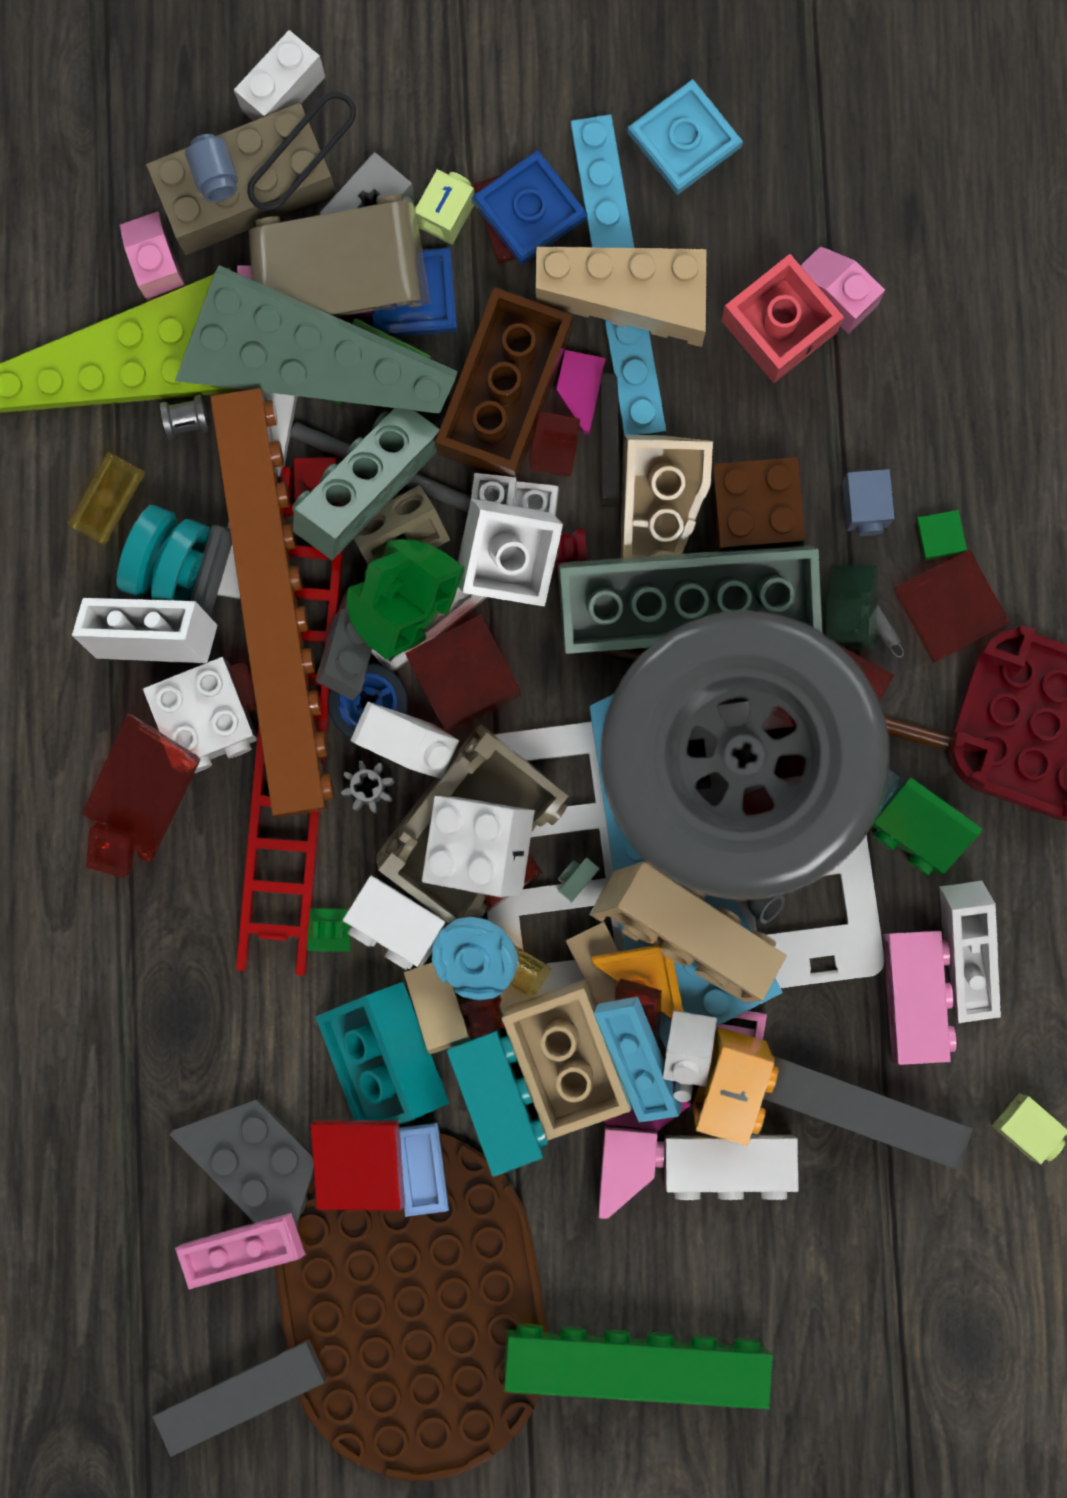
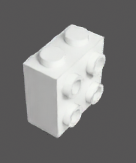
M223 657L143 688L173 768L179 771L187 770L188 774L203 771L212 766L211 759L226 754L228 758L240 756L249 752L252 749L250 744L257 741V732L231 666Z

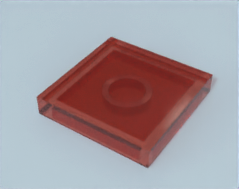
M971 550L938 565L894 589L897 598L933 663L1010 624Z

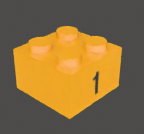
M717 1026L707 1086H698L692 1105L697 1131L746 1146L749 1144L752 1133L759 1134L765 1116V1109L760 1106L765 1092L772 1093L778 1076V1067L773 1066L774 1056L770 1052L767 1041Z

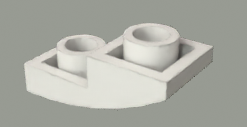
M474 473L471 499L553 513L556 516L559 487L518 482L516 477Z

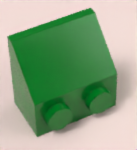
M911 777L894 787L881 805L880 811L871 827L875 831L872 837L891 851H894L896 847L910 856L907 862L926 876H929L931 872L935 875L944 874L983 830Z

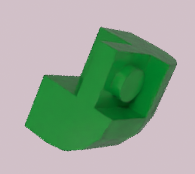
M403 539L387 542L383 558L370 562L364 574L365 581L348 588L347 607L350 620L357 634L368 646L385 659H389L419 645L426 640L424 631L433 623L438 614H448L464 567L443 551L426 543Z

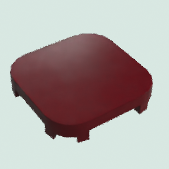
M1019 626L1017 629L1001 632L993 639H990L975 660L950 736L948 755L952 769L963 783L976 791L1057 820L1067 821V645L1035 634L1036 628Z

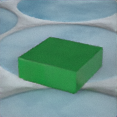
M959 510L917 517L915 520L923 561L963 554L967 551Z

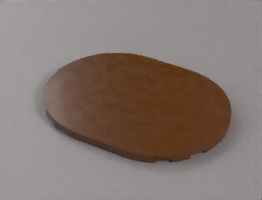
M440 1132L449 1211L405 1217L404 1207L401 1211L317 1210L314 1178L307 1192L308 1200L304 1212L300 1215L296 1227L305 1255L298 1260L275 1266L276 1285L287 1350L309 1339L328 1379L325 1383L298 1395L300 1404L309 1421L315 1425L318 1431L331 1444V1447L355 1465H361L374 1472L384 1474V1477L404 1481L440 1480L470 1471L489 1461L518 1435L534 1411L540 1394L504 1392L502 1381L506 1330H517V1324H536L543 1326V1332H548L532 1232L521 1199L504 1173L492 1176L486 1157L481 1151L463 1140Z

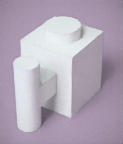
M673 1011L663 1079L676 1081L674 1098L677 1101L688 1102L691 1100L693 1084L707 1086L717 1018Z

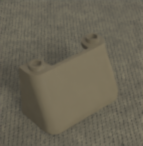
M402 194L378 197V205L281 222L278 216L255 220V228L248 230L252 280L334 317L382 309L392 310L396 309L395 304L397 307L410 305V308L431 304L415 204L411 201H403Z
M479 725L452 756L443 777L433 780L382 845L376 855L378 870L447 923L465 917L481 918L487 909V906L483 903L486 894L422 882L434 797H461L535 810L532 825L533 831L537 825L542 827L547 822L550 825H554L567 809V804L564 802L568 795L484 726Z

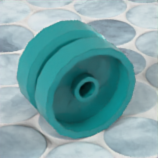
M149 505L135 522L122 551L116 581L119 591L136 598H144L151 592L152 600L188 601L203 559L210 527L192 519H185L178 524L174 512L157 505Z

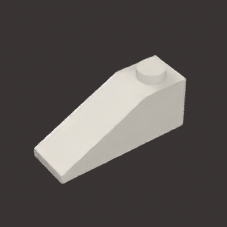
M983 881L940 886L942 929L944 940H948L950 947V964L948 968L953 990L956 1019L958 1023L999 1018L1001 1017L995 902Z

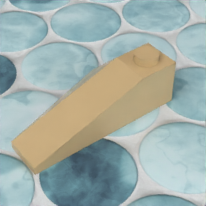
M624 434L621 558L683 553L689 535L692 534L696 524L695 520L703 499L706 498L711 485L713 441L665 435Z

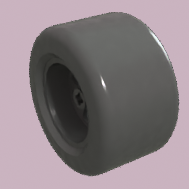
M735 611L709 615L686 623L657 640L643 652L621 680L610 702L602 730L600 761L604 791L614 818L630 844L651 866L669 879L692 890L716 897L741 900L779 896L798 890L823 877L847 859L870 831L880 811L889 778L890 753L886 721L879 699L862 669L846 651L820 631L797 620L766 612ZM746 697L750 704L747 723L738 727H728L718 712V705L731 698ZM779 706L797 723V729L794 733L780 740H773L764 731L763 724L770 710ZM695 727H704L717 737V747L713 756L708 758H691L687 754L688 741ZM746 744H752L751 752L758 755L756 763L748 762L746 768L741 769V761L734 757L736 749L744 750ZM800 754L805 757V770L799 785L789 786L776 777L774 770L779 756ZM713 772L720 773L729 783V788L722 802L716 806L708 803L695 787L696 782L700 778ZM755 785L765 786L774 800L773 810L760 815L747 816L742 809L745 789Z

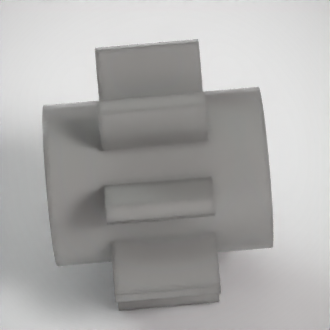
M359 761L360 771L355 775L349 772L344 773V776L351 782L350 788L344 789L341 793L346 797L354 795L357 798L353 804L355 811L360 810L364 803L368 804L370 810L375 814L378 810L376 803L382 799L386 802L392 801L391 797L385 792L386 786H390L395 782L393 778L382 779L380 777L383 771L381 763H378L372 771L367 769L363 761ZM369 777L374 783L379 782V786L373 789V796L370 798L363 792H358V788L364 785L363 779Z

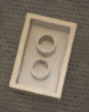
M587 979L509 1006L505 1009L502 1016L504 1026L548 1140L630 1112L631 1102L593 1014L597 1005Z

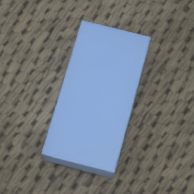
M438 1122L400 1127L405 1217L449 1211Z

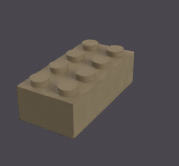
M301 102L215 136L225 140L238 177V182L236 183L237 192L227 200L213 203L207 202L204 195L197 191L185 155L187 148L146 164L175 237L185 256L255 228V220L275 216L283 217L336 195L331 174L323 158L289 199L278 209L272 211L261 210L255 207L249 200L247 190L252 177L306 116ZM309 122L255 184V198L262 204H272L278 201L320 153L321 150Z

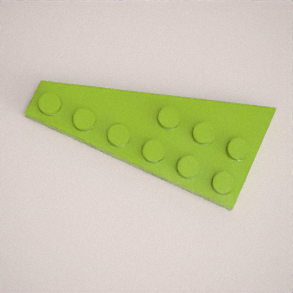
M214 274L0 363V413L237 392L235 388L175 381Z

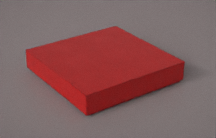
M314 1121L311 1124L317 1210L401 1211L403 1209L405 1201L399 1121Z

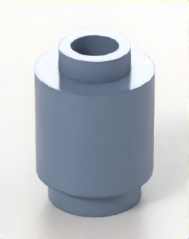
M203 134L194 138L191 141V145L186 149L185 155L197 191L204 195L207 202H220L231 198L237 192L236 183L238 182V177L225 140L215 137L213 134Z

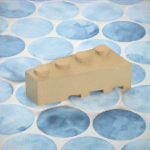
M537 247L536 302L588 318L589 316L609 320L614 325L622 327L629 325L648 330L653 335L683 339L688 341V344L702 347L706 333L707 249Z
M647 861L646 863L641 862L613 871L592 908L590 916L601 922L609 916L624 925L622 934L636 942L640 939L651 944H661L659 949L661 956H665L674 963L683 966H691L692 963L697 965L698 967L695 971L697 976L745 1003L763 1001L787 956L775 948L776 942L771 937L758 931L751 932L739 924L741 919L737 915L723 908L715 909L704 902L705 896L702 893L683 885H678L651 866Z

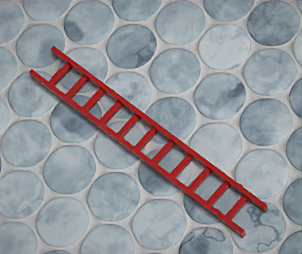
M282 467L281 482H286L291 503L293 471L291 467ZM338 503V505H337V507H342V506H344L343 504H340V503ZM294 504L284 508L286 524L289 523V516H294L292 511ZM296 546V548L290 549L291 558L331 560L315 547ZM344 549L332 561L330 590L311 588L296 590L298 600L329 602L326 631L309 630L302 632L304 642L326 644L333 616L338 612L340 605ZM310 673V685L321 686L320 702L322 714L315 715L316 726L318 727L317 732L324 731L326 741H328L330 718L328 701L331 689L316 682L317 674ZM258 725L236 970H248L251 934H259L258 939L288 941V937H299L296 975L305 976L307 975L308 932L310 910L313 908L321 811L310 813L307 842L260 838L263 807H271L270 796H264L266 767L260 727ZM322 757L323 772L325 774L326 757ZM259 849L306 852L304 884L256 880ZM255 891L303 895L300 927L252 923Z

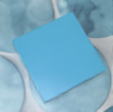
M693 79L628 127L630 137L677 195L739 150L743 144L742 139Z

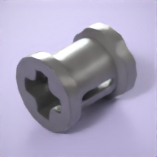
M202 395L195 396L194 401L169 405L167 402L160 403L161 417L168 440L175 439L176 434L199 429L203 433L210 432L207 410Z

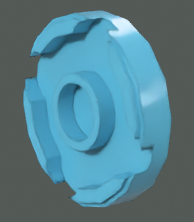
M465 917L455 919L442 929L432 946V963L437 976L444 984L448 981L451 986L455 987V993L465 998L486 1000L497 997L503 990L508 988L518 970V954L513 941L500 927L485 919Z

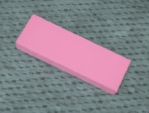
M292 1213L186 1242L175 1248L188 1289L298 1260L305 1255Z

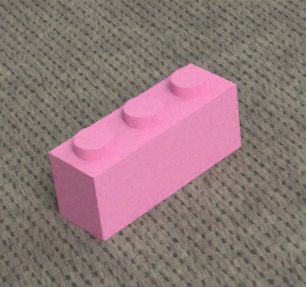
M942 931L883 934L891 1062L898 1065L951 1062L950 1052L956 1051V1033L954 1026H948L947 1009L953 1008L951 983H945L944 965L950 964L948 940H942Z

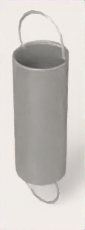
M873 603V607L867 609L864 613L886 648L892 651L891 646L897 645L901 640L880 606H874Z

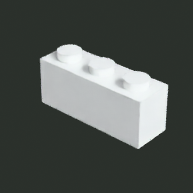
M83 598L72 636L96 659L207 663L217 624L196 601Z
M664 1135V1187L666 1192H674V1199L698 1200L700 1199V1192H718V1199L740 1200L744 1199V1192H761V1199L782 1200L787 1199V1192H798L797 1138L793 1135H751L748 1146L713 1135Z

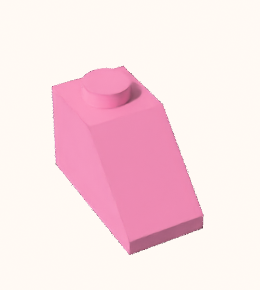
M159 211L120 225L124 249L137 285L147 302L185 287Z
M821 246L800 265L844 316L841 327L848 334L878 306L885 292V289L855 260Z
M604 1126L598 1205L599 1218L608 1219L655 1178V1167L663 1168L665 1142L657 1141L658 1134L656 1131Z

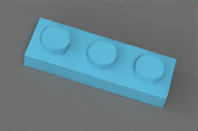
M638 996L598 1004L593 1014L639 1123L679 1116L683 1107L682 1103L674 1098L675 1086L673 1081L663 1079L665 1062Z

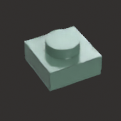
M587 857L581 864L573 860L558 878L564 884L559 889V893L572 903L600 868Z

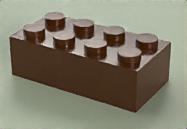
M495 287L493 288L435 441L438 455L493 475L518 478L573 331L572 314Z

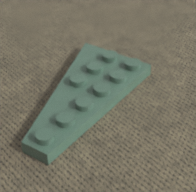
M219 265L175 381L243 390L261 388L263 392L440 414L458 371Z

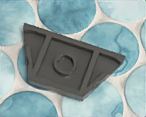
M261 1100L245 1103L175 1129L170 1133V1136L254 1223L292 1213L297 1227L300 1215L303 1214L308 1200L307 1192L310 1183L314 1180L313 1152Z

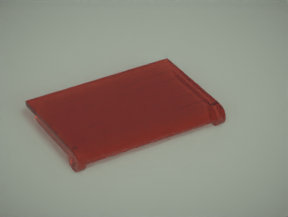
M128 713L82 814L93 820L99 828L138 851L137 854L140 859L150 862L154 859L199 765L200 758L195 753Z

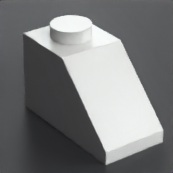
M367 702L351 738L353 743L406 768L439 779L445 774L459 743L458 739L433 723L371 702Z

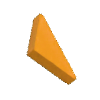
M661 944L590 957L592 965L651 1006L654 1004H651L650 1000L655 998L659 1004L653 1007L670 1019L673 1017V1011L683 1012L675 965L671 959L660 955L659 949Z

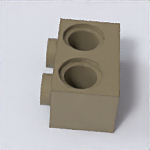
M420 485L389 501L354 538L368 566L370 562L383 558L386 544L389 541L399 539L415 540L436 548L450 541L434 506Z

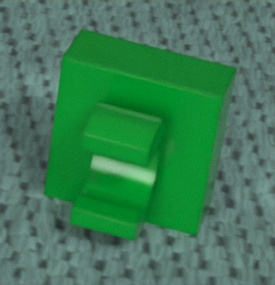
M311 908L307 951L352 952V936L348 934L352 926L343 921L349 909Z

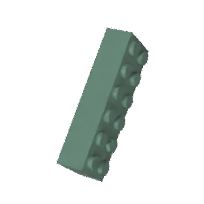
M812 545L557 563L562 639L566 654L649 648L657 640L686 623L709 615L735 611L766 612L785 616L802 622L822 633L819 549Z

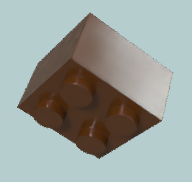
M798 457L713 464L711 470V496L716 551L796 546L805 543Z

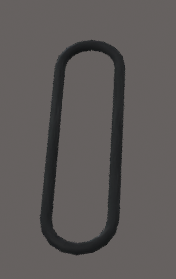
M332 92L319 99L250 180L247 190L249 200L255 207L265 211H272L282 206L351 127L356 118V107L349 96L339 92ZM331 99L345 101L350 109V116L345 124L278 201L272 204H262L254 195V186L262 175L327 101Z

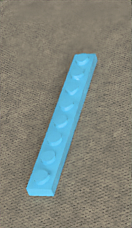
M611 114L571 121V133L584 209L588 213L586 220L591 247L634 248ZM604 319L623 435H665L666 426L649 331L629 325L626 327L611 324V321Z

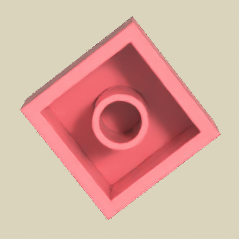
M789 254L727 303L724 307L721 322L770 380L775 383L838 332L844 316L794 257Z

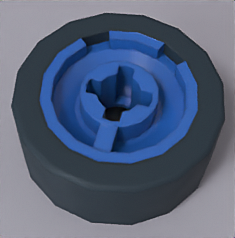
M368 663L361 693L353 700L332 689L330 690L328 701L330 716L333 724L347 739L351 740L364 711L362 709V702L365 698L373 697L377 700V705L409 715L410 699L405 685L392 670L379 664Z

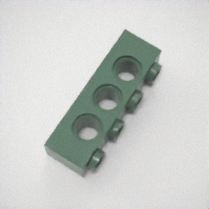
M394 408L391 412L384 411L375 421L372 431L364 439L362 437L357 438L349 447L346 457L338 465L331 464L320 478L319 485L311 493L305 491L298 497L292 508L294 512L292 531L333 561L436 454L435 441L440 429L414 410ZM389 449L395 452H387L385 450ZM358 476H366L370 479H361ZM331 503H340L344 506L336 507L331 505Z

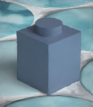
M890 469L848 472L842 481L846 531L858 530L859 536L882 534L884 532L883 528H888L895 519Z

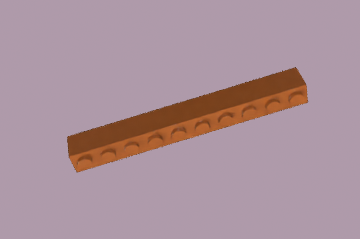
M261 388L210 396L272 814L277 818L326 811L329 810L328 800L334 799V787L331 774H324L321 758L328 757V748L324 731L317 732L315 715H321L322 709L319 692L317 689L311 690L309 674L315 673V662L311 647H304L302 632L309 631V623L305 606L298 607L296 590H302L303 584L299 565H292L290 549L296 548V537L292 531L293 524H286L284 508L290 507V498L286 482H279L277 467L284 466V459L280 441L273 442L271 426L278 425L275 404L273 400L267 401Z

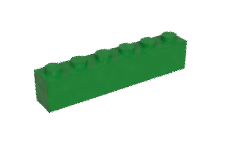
M517 1324V1330H506L502 1381L504 1392L769 1409L773 1355L765 1347H760L761 1341L736 1338L734 1339V1345L717 1344V1338L712 1336L693 1335L691 1336V1342L674 1341V1335L660 1332H650L647 1339L630 1338L631 1333L628 1331L615 1329L604 1330V1336L587 1335V1329L570 1326L561 1327L560 1333L543 1332V1326L536 1324Z

